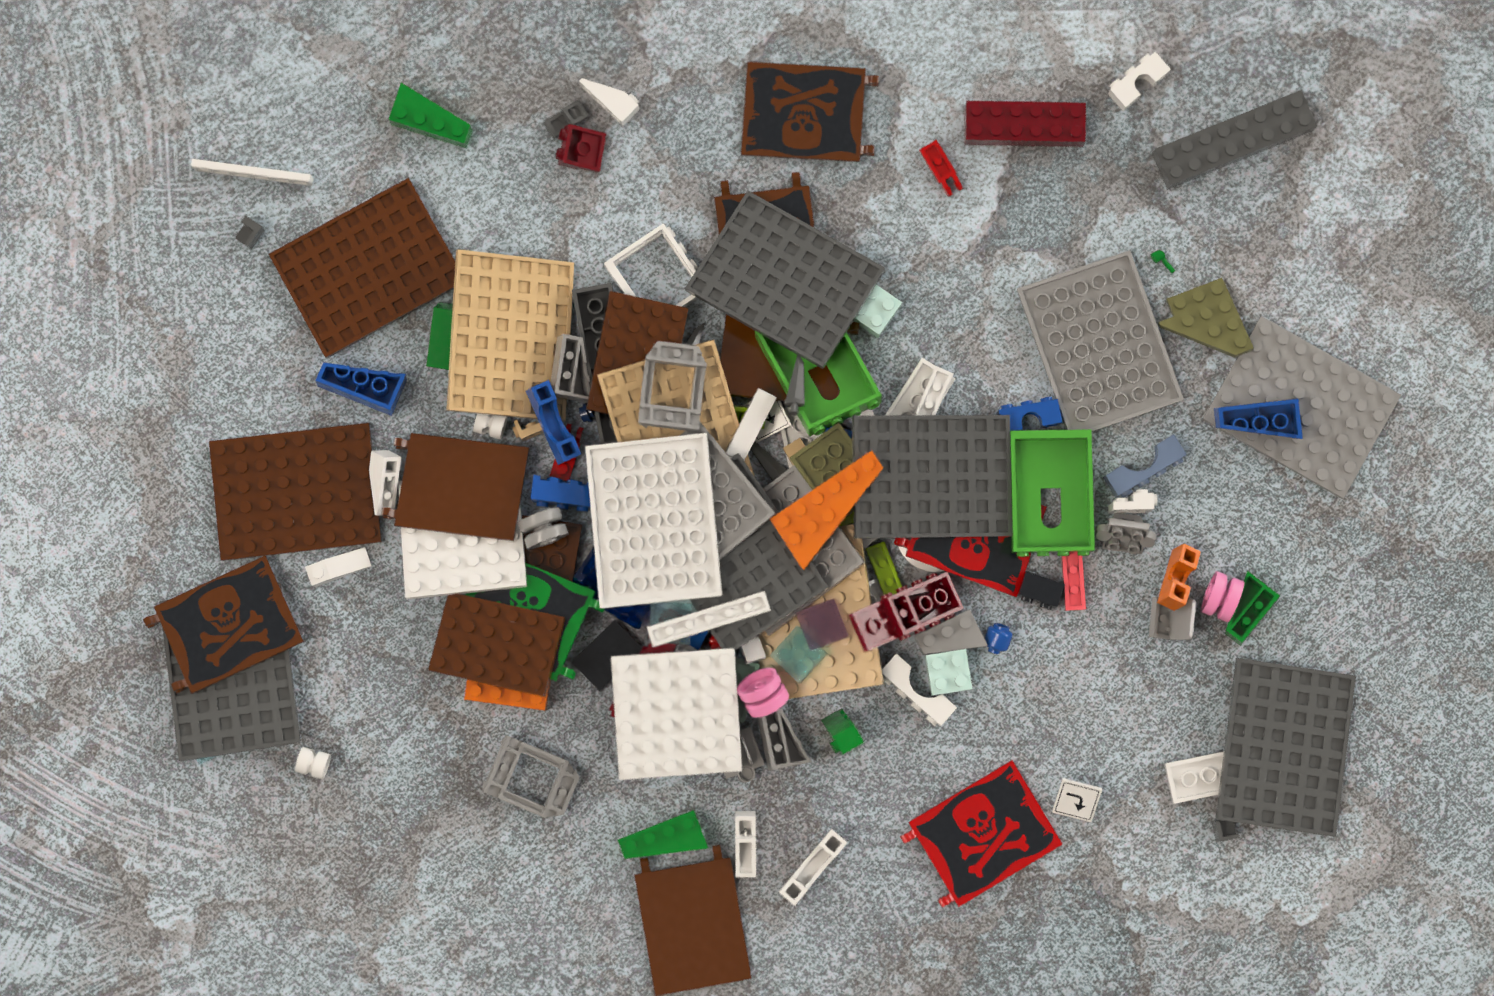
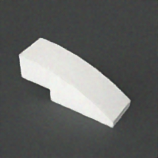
M735 811L736 877H756L755 811Z

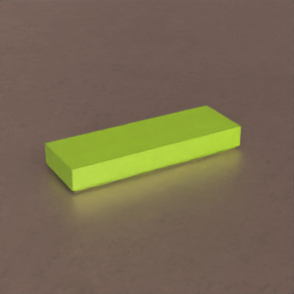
M885 541L866 548L883 595L892 592L893 595L897 594L896 589L902 587Z

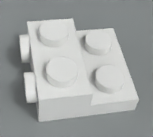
M1141 489L1133 492L1128 498H1116V500L1108 505V514L1149 513L1154 510V506H1157V494L1148 493V490Z

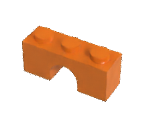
M1184 543L1172 550L1158 597V604L1173 611L1186 605L1191 587L1185 583L1189 574L1196 570L1201 551Z

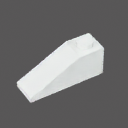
M583 78L579 81L580 86L622 126L639 111V105L637 104L639 101L634 95H628L624 91Z
M389 450L371 451L369 474L376 516L381 515L382 507L395 509L401 457Z
M363 547L308 565L305 569L311 585L318 587L369 568L372 564L366 548Z

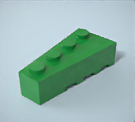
M403 83L400 84L388 119L392 126L467 149L473 131L470 124Z
M694 810L618 839L624 859L709 848Z

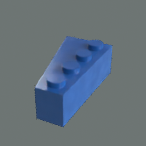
M1299 399L1214 408L1216 428L1303 439Z

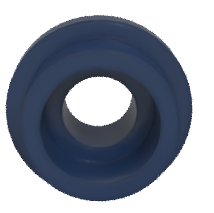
M584 403L582 407H579L581 419L584 423L593 422V417H595V412L586 410L587 403Z

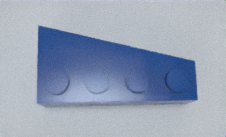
M323 362L315 381L317 387L392 416L407 382V376L403 373L374 371L367 368H353Z
M533 475L531 500L533 503H537V507L548 508L549 505H557L556 507H559L561 510L577 507L576 511L588 512L591 509L589 482L587 484L577 480L563 482L562 479L555 477L544 480L540 479V475Z

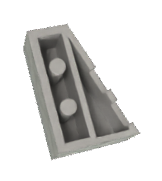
M567 334L557 337L550 383L557 398L584 403L588 401L590 378L587 373L583 337Z
M970 609L914 637L922 655L988 646Z
M781 708L769 715L757 717L768 771L812 762Z

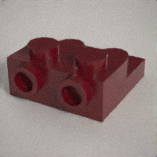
M572 124L566 125L559 133V140H562L561 148L557 149L555 155L558 165L573 169L580 168L596 173L600 172L607 133Z

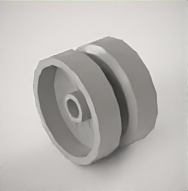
M559 507L538 512L518 522L522 533H531L524 539L528 550L552 544L569 535L565 524H555L563 518Z

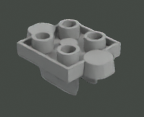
M1114 513L1113 517L1109 518L1108 524H1100L1096 526L1095 530L1096 538L1102 541V549L1142 554L1144 547H1153L1156 540V533L1149 531L1150 523H1143L1141 516Z
M751 727L743 730L739 729L742 771L724 772L726 779L737 775L741 782L752 781L755 778L754 769L765 765Z

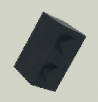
M1026 571L1017 596H1020L1023 602L1032 604L1034 601L1040 603L1041 608L1051 610L1058 607L1065 584Z

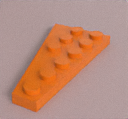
M870 451L770 518L803 570L806 569L813 557L817 555L852 507L856 505L863 493L884 469L873 451Z

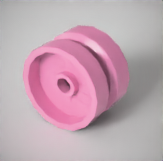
M1216 571L1205 591L1200 612L1211 616L1217 610V618L1224 622H1229L1239 603L1244 581L1232 578L1227 584V575Z
M774 668L757 670L746 676L737 686V693L741 700L745 702V707L752 717H763L777 711L789 698V693L784 684L781 683L780 676Z

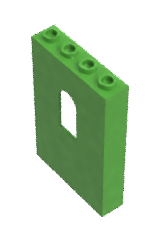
M755 331V338L787 395L797 354ZM847 332L826 364L840 389L837 398L826 400L820 395L808 373V370L817 366L802 358L804 362L805 406L798 407L797 416L809 437L820 435L825 429L837 423L842 424L844 420L852 418V416H859L863 411L867 409L873 410L880 405L882 395Z
M1091 429L1010 431L1012 553H1017V557H1028L1029 553H1037V556H1049V553H1057V556H1069V552H1077V556H1089L1090 552L1095 551ZM1061 488V522L1056 528H1048L1042 523L1041 489Z

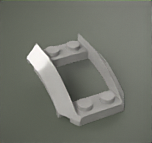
M657 341L646 355L638 424L645 428L652 426L686 430L687 433L699 431L707 363L702 357V352L698 346ZM655 363L694 368L689 409L651 404Z
M506 735L500 742L501 746L486 781H483L482 792L543 818L564 815L580 778L569 761ZM521 753L559 768L544 806L506 790Z

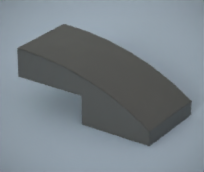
M577 100L562 108L561 112L544 120L543 124L552 138L556 139L559 137L560 130L564 129L566 125L572 124L577 126L586 120L589 115L580 101Z

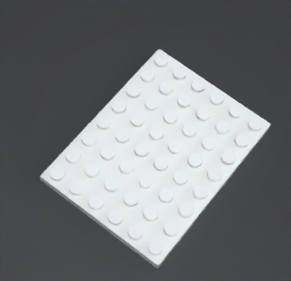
M707 433L585 446L600 608L722 596Z

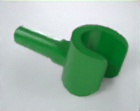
M1158 250L1151 253V258L1155 263L1161 261L1171 273L1175 271L1167 261L1163 251Z

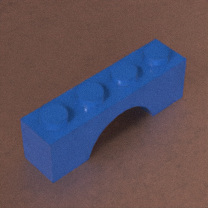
M545 381L526 390V394L557 464L559 465L581 455L574 436L569 433L562 422L557 408V397L550 381Z

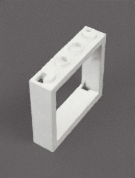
M664 223L604 263L605 268L623 294L636 297L616 266L662 235L691 278L698 268L693 259L688 260L685 255L687 253L685 247L681 242L677 244L674 239L675 233L670 227L666 228ZM691 294L676 306L687 307L699 298Z

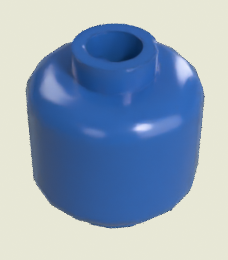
M994 623V625L987 628L984 639L988 645L989 652L1000 654V651L1004 652L1009 649L1013 634L1008 626Z

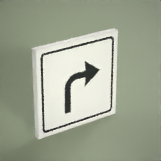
M775 400L765 419V429H760L755 439L756 443L792 425L781 401ZM748 402V403H746V404H744V405H742V406L748 407L749 404H750V402Z
M1063 778L1052 812L1092 822L1102 788Z

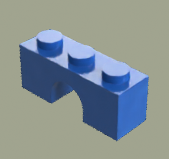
M1052 397L1040 399L1041 402L1033 403L1032 400L1021 402V406L1013 407V404L1003 405L997 411V415H1010V431L1023 430L1022 418L1025 415L1037 417L1040 428L1057 426L1062 423L1058 399L1053 400Z

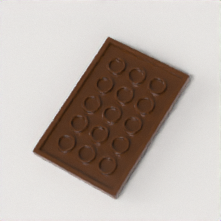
M610 291L586 410L609 415L597 374L645 360L646 355L657 341L682 344L689 308Z
M462 594L447 595L428 670L546 697L566 618Z

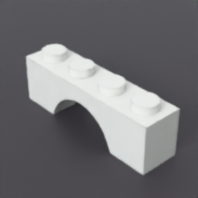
M895 654L882 669L883 681L888 686L892 683L897 688L895 692L903 699L906 697L912 701L911 706L917 712L923 711L928 715L926 719L933 726H936V724L942 726L957 707L942 694L934 698L918 695L912 689L909 681L911 666L899 655Z
M831 829L779 890V893L795 906L847 842Z

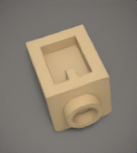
M514 420L515 426L512 427L516 438L520 437L523 442L544 433L540 423H536V421L525 425V429L522 430L518 420Z

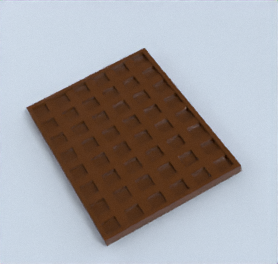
M409 177L268 254L326 359L454 289L455 260Z
M369 423L209 441L221 561L382 543L380 518L374 513L369 474L372 451Z

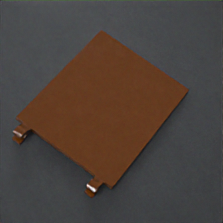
M726 314L720 361L730 395L753 398L756 390L759 388L777 397L776 401H785L787 395L755 338V330ZM852 322L847 333L858 335L859 323ZM825 365L824 369L817 366L808 370L820 395L824 399L833 400L838 397L840 393L839 387L827 365Z
M411 433L409 440L395 438V449L408 451L398 507L396 510L382 507L381 516L383 518L395 519V527L514 541L529 447Z
M720 844L712 846L714 860L662 870L650 871L648 857L640 858L642 873L634 874L655 996L752 979L731 857H722Z

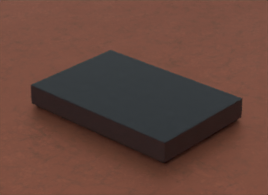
M614 620L572 663L600 691L612 680L611 656L637 655L642 650V647Z

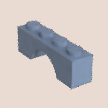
M1174 434L1154 446L1155 458L1148 469L1133 471L1122 465L1103 477L1115 498L1120 495L1124 498L1133 492L1131 488L1136 485L1139 488L1150 482L1148 478L1153 475L1156 478L1167 472L1165 468L1172 464L1175 467L1184 462L1182 458L1187 454Z

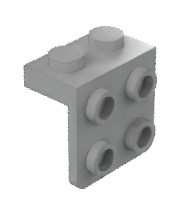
M1153 597L1149 637L1165 640H1191L1194 633L1196 601L1188 599L1185 606L1173 611L1158 604V597Z

